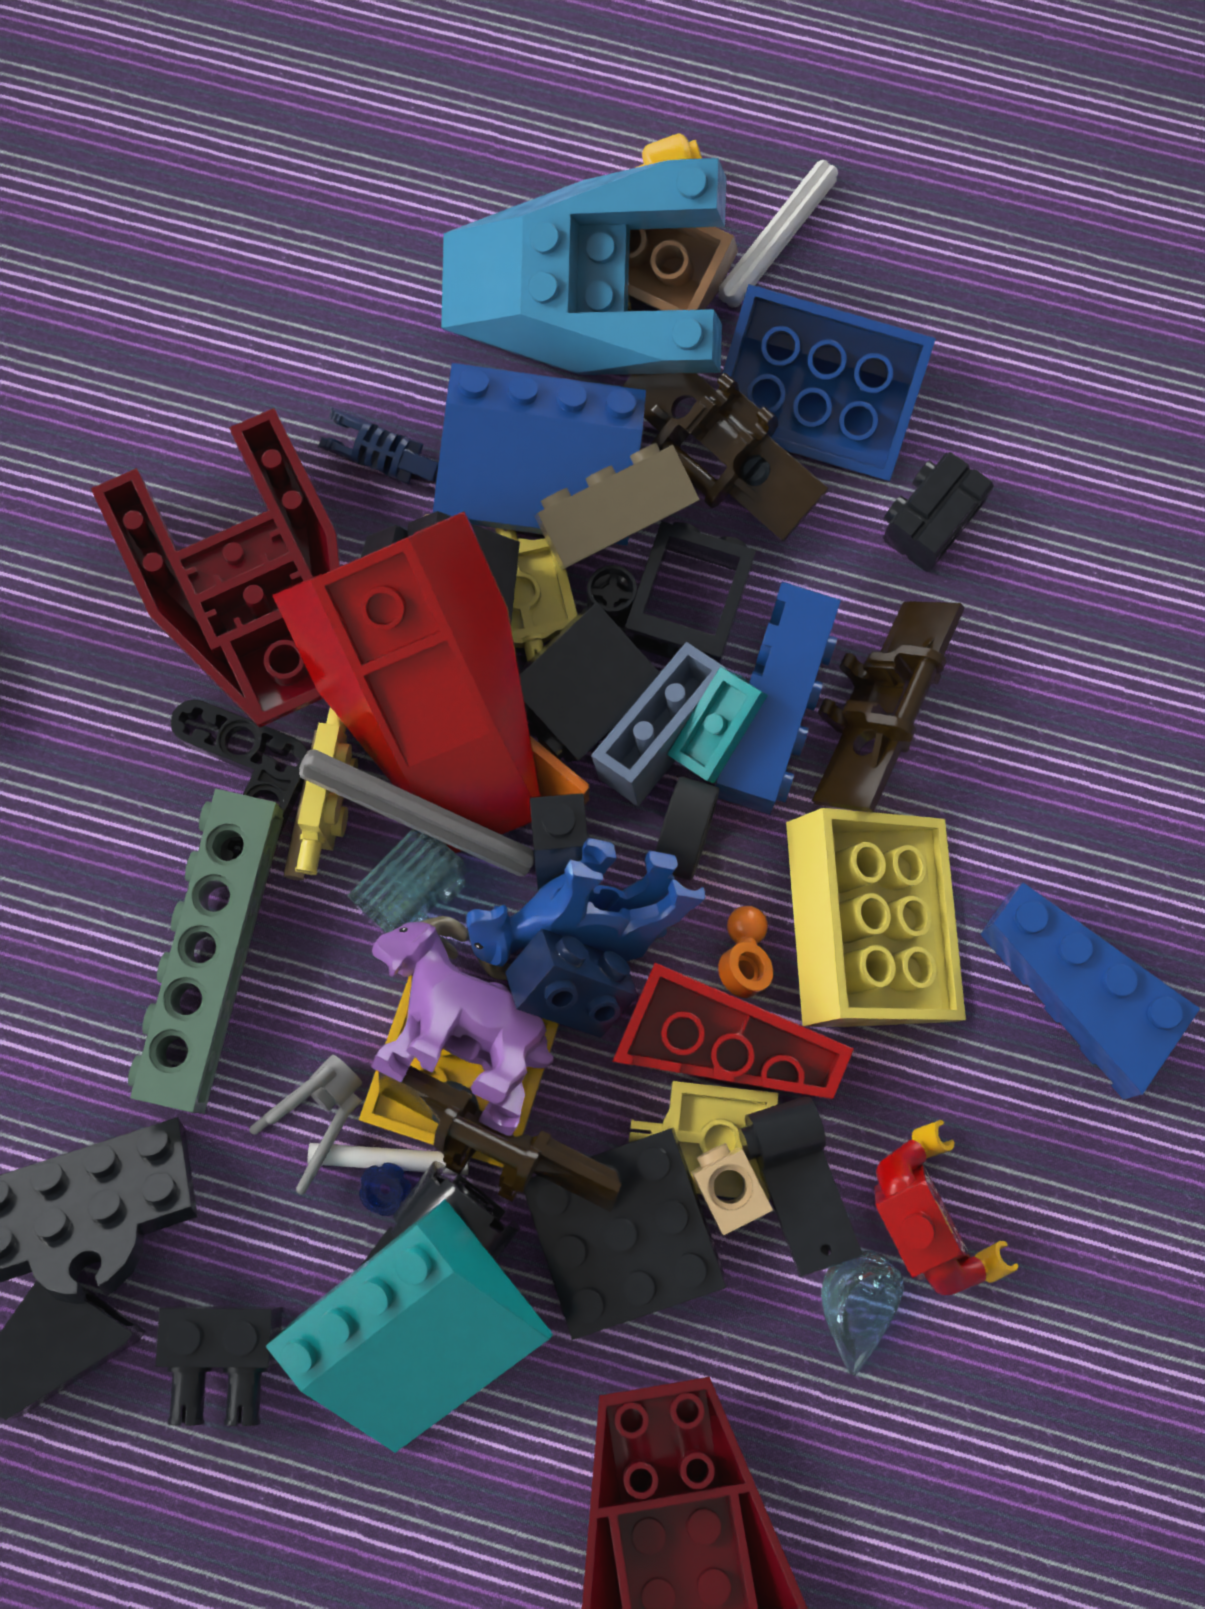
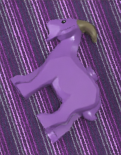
M438 916L419 922L406 923L391 932L381 935L373 944V956L387 964L389 976L393 977L397 972L403 977L412 975L408 1016L403 1032L396 1041L382 1046L371 1068L402 1082L415 1057L419 1060L422 1068L433 1072L442 1048L469 1063L482 1065L485 1072H482L474 1080L471 1090L473 1094L489 1101L478 1121L506 1136L512 1135L520 1122L521 1109L525 1097L522 1081L527 1073L526 1067L546 1068L553 1063L554 1056L547 1050L544 1021L540 1017L517 1010L512 993L504 985L496 982L488 983L462 973L450 962L449 958L456 959L459 953L449 941L441 936L452 937L461 942H465L469 937L466 927L457 920L448 916Z

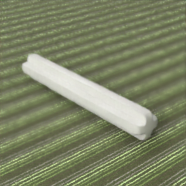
M826 160L818 161L721 283L718 297L722 302L727 303L733 308L741 304L745 298L748 284L756 285L836 183L838 170L835 166L830 165Z

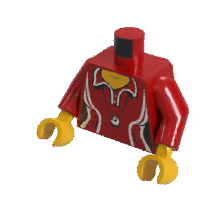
M938 1120L914 1129L912 1140L905 1142L878 1164L876 1176L879 1184L874 1186L875 1205L912 1278L918 1280L926 1279L936 1293L953 1295L984 1281L993 1283L1015 1272L1018 1269V1264L1009 1266L1001 1258L1000 1250L1008 1246L1005 1241L994 1243L975 1254V1257L970 1256L923 1164L927 1158L951 1151L954 1148L955 1142L953 1139L943 1143L940 1140L938 1128L944 1124V1121Z

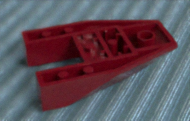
M275 408L229 427L238 451L268 511L181 550L177 549L156 502L137 468L90 488L151 619L259 728L324 699L317 691L272 595L314 576L340 567L336 531Z

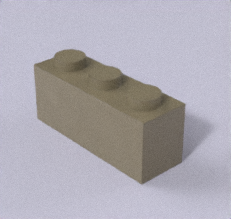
M654 443L630 456L634 465L618 473L615 472L612 465L585 478L589 486L588 488L572 496L568 488H565L540 501L544 510L538 512L535 519L561 570L700 500L673 445L660 451L657 443Z

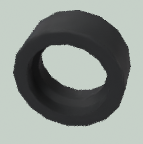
M685 777L678 779L656 848V852L676 856L678 866L672 873L673 876L691 881L695 875L720 789L716 786Z

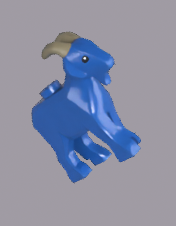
M588 838L582 847V860H570L565 868V873L542 886L519 912L509 916L506 905H494L491 911L473 909L467 913L466 925L473 953L483 969L492 978L498 980H507L505 971L511 965L506 963L509 957L524 950L541 928L561 936H573L583 944L604 952L613 951L627 962L643 957L657 938L664 937L667 934V927L678 923L690 910L697 907L706 897L704 887H701L699 890H689L683 887L674 879L672 874L678 866L676 856L651 850L648 851L645 857L647 873L642 879L623 890L599 885L603 880V875L615 862L617 856L614 845L611 842Z

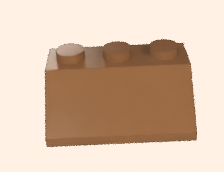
M717 227L630 230L628 296L659 311L704 310L717 295L719 286L724 281L738 253L734 235Z

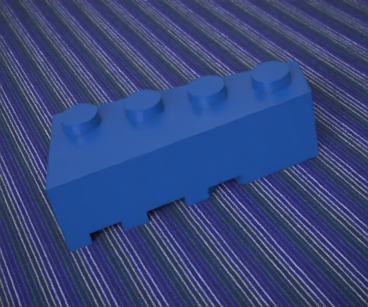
M782 581L756 665L749 681L751 685L768 696L718 777L716 787L720 789L718 798L769 815L776 800L786 802L794 778V774L787 772L786 768L791 754L800 757L809 728L801 726V722L806 709L815 710L821 693L823 682L815 679L820 664L829 666L837 642V637L831 636L830 633L841 602L840 599Z

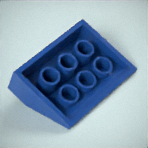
M748 284L723 373H727L739 385V391L760 409L766 407L778 418V427L771 438L785 451L890 481L936 338Z
M452 363L445 406L433 513L439 511L454 516L465 511L470 523L477 526L543 534L535 519L536 514L544 510L540 502L541 500L565 488H568L571 496L588 488L589 486L585 478L612 465L615 472L618 473L634 465L630 456L640 451L646 390ZM629 536L615 544L627 546Z

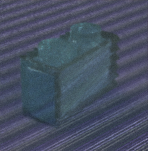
M412 829L347 897L362 914L386 934L406 923L430 919L426 914L436 906L439 900L447 904L463 889L466 884L463 876L466 874L467 868L465 862L454 851L449 849L445 843Z

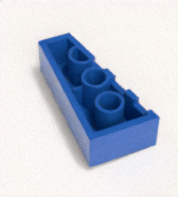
M1024 882L1007 895L980 933L982 938L1024 986L1028 985L1045 1005L1044 1009L1056 1023L1060 1022L1080 1045V1051L1093 1065L1096 1064L1112 1082L1111 1086L1123 1100L1143 1095L1200 1010L1195 1004Z

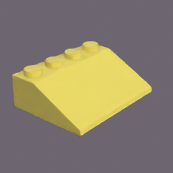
M821 808L786 822L802 1025L806 1027H856L959 1022L966 1020L945 819Z

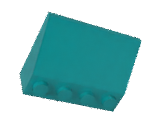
M444 1199L300 1314L270 1341L266 1348L302 1393L396 1453L548 1341L553 1333L449 1202Z

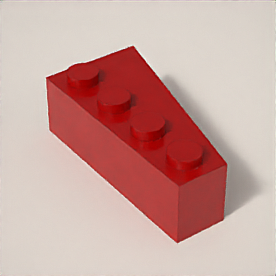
M654 963L612 1062L834 1099L854 1048L658 963Z

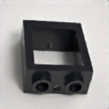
M661 521L625 625L626 636L638 649L670 659L687 642L718 663H721L752 568L756 550L748 548L743 541L734 537L723 536L716 538L700 533L699 529L688 523L675 522L670 524ZM667 550L736 571L715 635L645 614Z

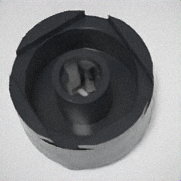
M433 1161L394 1212L393 1218L397 1224L390 1233L394 1238H397L446 1199L496 1261L519 1231V1225L514 1220L505 1226L500 1219L506 1211L499 1204L461 1175H457L453 1182L443 1177L441 1174L446 1169V1165Z

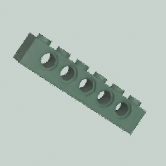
M215 789L212 802L206 801L202 808L199 830L203 832L199 850L191 852L185 869V880L189 881L184 902L179 901L172 915L171 930L176 932L171 951L165 952L162 955L157 970V982L162 983L156 1004L151 1003L148 1006L143 1020L142 1031L143 1034L147 1035L142 1056L136 1055L129 1070L128 1085L133 1087L131 1099L191 1113L205 1114L284 819V810L276 802ZM231 837H242L244 842L242 853L234 860H222L220 855L222 844ZM219 887H228L230 891L228 904L219 911H210L208 898L211 892ZM205 937H213L216 942V951L213 957L206 962L198 963L194 957L196 944ZM198 987L202 994L201 1005L194 1013L185 1015L180 1006L181 997L186 990ZM182 1038L187 1044V1057L181 1065L172 1067L166 1058L167 1048L171 1042Z

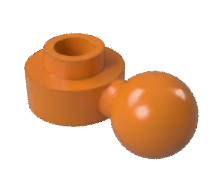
M753 906L738 907L730 914L727 921V931L736 945L726 951L718 963V972L723 985L732 994L741 998H750L767 988L773 979L771 960L766 952L757 945L767 934L768 922L763 912Z

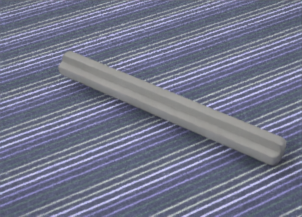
M316 749L309 750L304 759H302L299 776L319 787L517 876L527 875L534 864L535 857L531 848Z

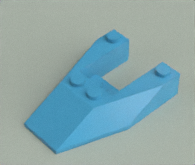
M719 158L667 160L582 180L444 233L441 328L444 331L578 375L721 373L722 323L714 309L628 311L630 230L725 227L727 178Z

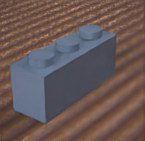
M686 642L591 755L599 780L636 806H639L676 761L667 754L720 666L725 669L727 668Z

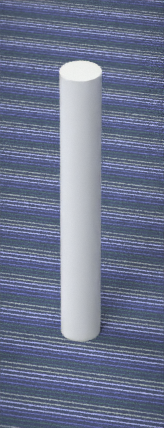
M320 1143L309 1144L308 1164ZM333 1144L322 1165L426 1172L433 1161H438L444 1165L446 1163L443 1162L444 1155L440 1151ZM469 1161L460 1175H468ZM447 1168L443 1171V1174H457Z

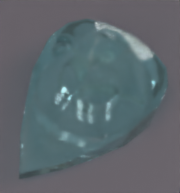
M862 1251V1257L829 1268L824 1276L821 1289L825 1320L839 1355L847 1370L853 1376H856L883 1337L897 1312L904 1292L903 1277L899 1269L895 1268L886 1256L874 1251Z

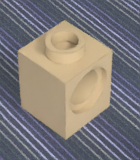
M724 1143L697 1157L700 1167L692 1170L691 1173L723 1236L773 1211L743 1149L738 1147L730 1151L727 1144ZM726 1170L737 1171L743 1179L741 1194L730 1201L719 1199L714 1192L716 1177Z

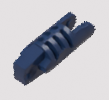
M335 407L331 409L329 419L347 429L351 427L359 430L353 449L331 437H321L318 445L319 449L361 466L375 469L388 477L406 484L410 483L413 474L436 482L439 462L420 455L424 446L423 443L404 435L387 431L377 424Z

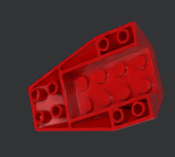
M465 511L419 530L407 538L327 573L319 574L272 595L317 691L394 786L501 835L532 822L530 798L541 797L508 607ZM439 841L450 856L462 851Z

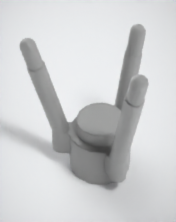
M333 1054L312 1074L309 1080L264 1114L249 1129L251 1134H258L269 1124H275L309 1096L327 1111H330L334 1105L339 1107L296 1187V1191L300 1195L306 1193L348 1116L362 1102L354 1094L362 1085L361 1079L348 1065Z

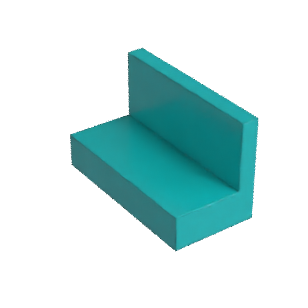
M720 666L667 755L704 780L715 783L768 695L751 685L747 679Z

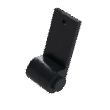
M806 1095L745 1115L746 1126L738 1129L740 1142L747 1159L756 1158L799 1278L862 1257L861 1248L823 1152L826 1145L825 1132L820 1115L812 1099Z

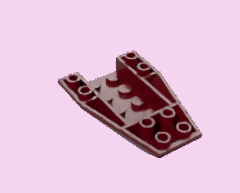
M710 1377L599 1395L582 1609H808Z

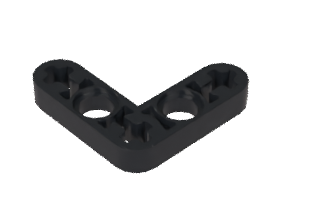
M188 700L178 705L172 713L170 722L172 731L182 744L253 773L243 795L257 798L262 794L269 793L279 798L280 807L284 810L280 837L304 782V779L299 776L300 764L308 752L303 743L295 737L270 727L263 726L259 728L250 719L201 700ZM199 714H202L201 718L209 727L219 730L216 745L212 746L215 738L211 733L204 730L195 729L192 735H190V730L184 724L187 719L196 720ZM244 730L254 734V746L249 752L243 755L229 752L228 742L234 733ZM267 739L271 740L267 745L271 752L287 756L290 750H294L293 755L299 762L296 767L287 766L284 772H280L281 767L274 758L264 755ZM261 757H262V763H261V764H257V762H258V761L261 759ZM231 837L222 844L220 850L222 860L230 861L237 858L232 850L235 845L244 846L242 837Z

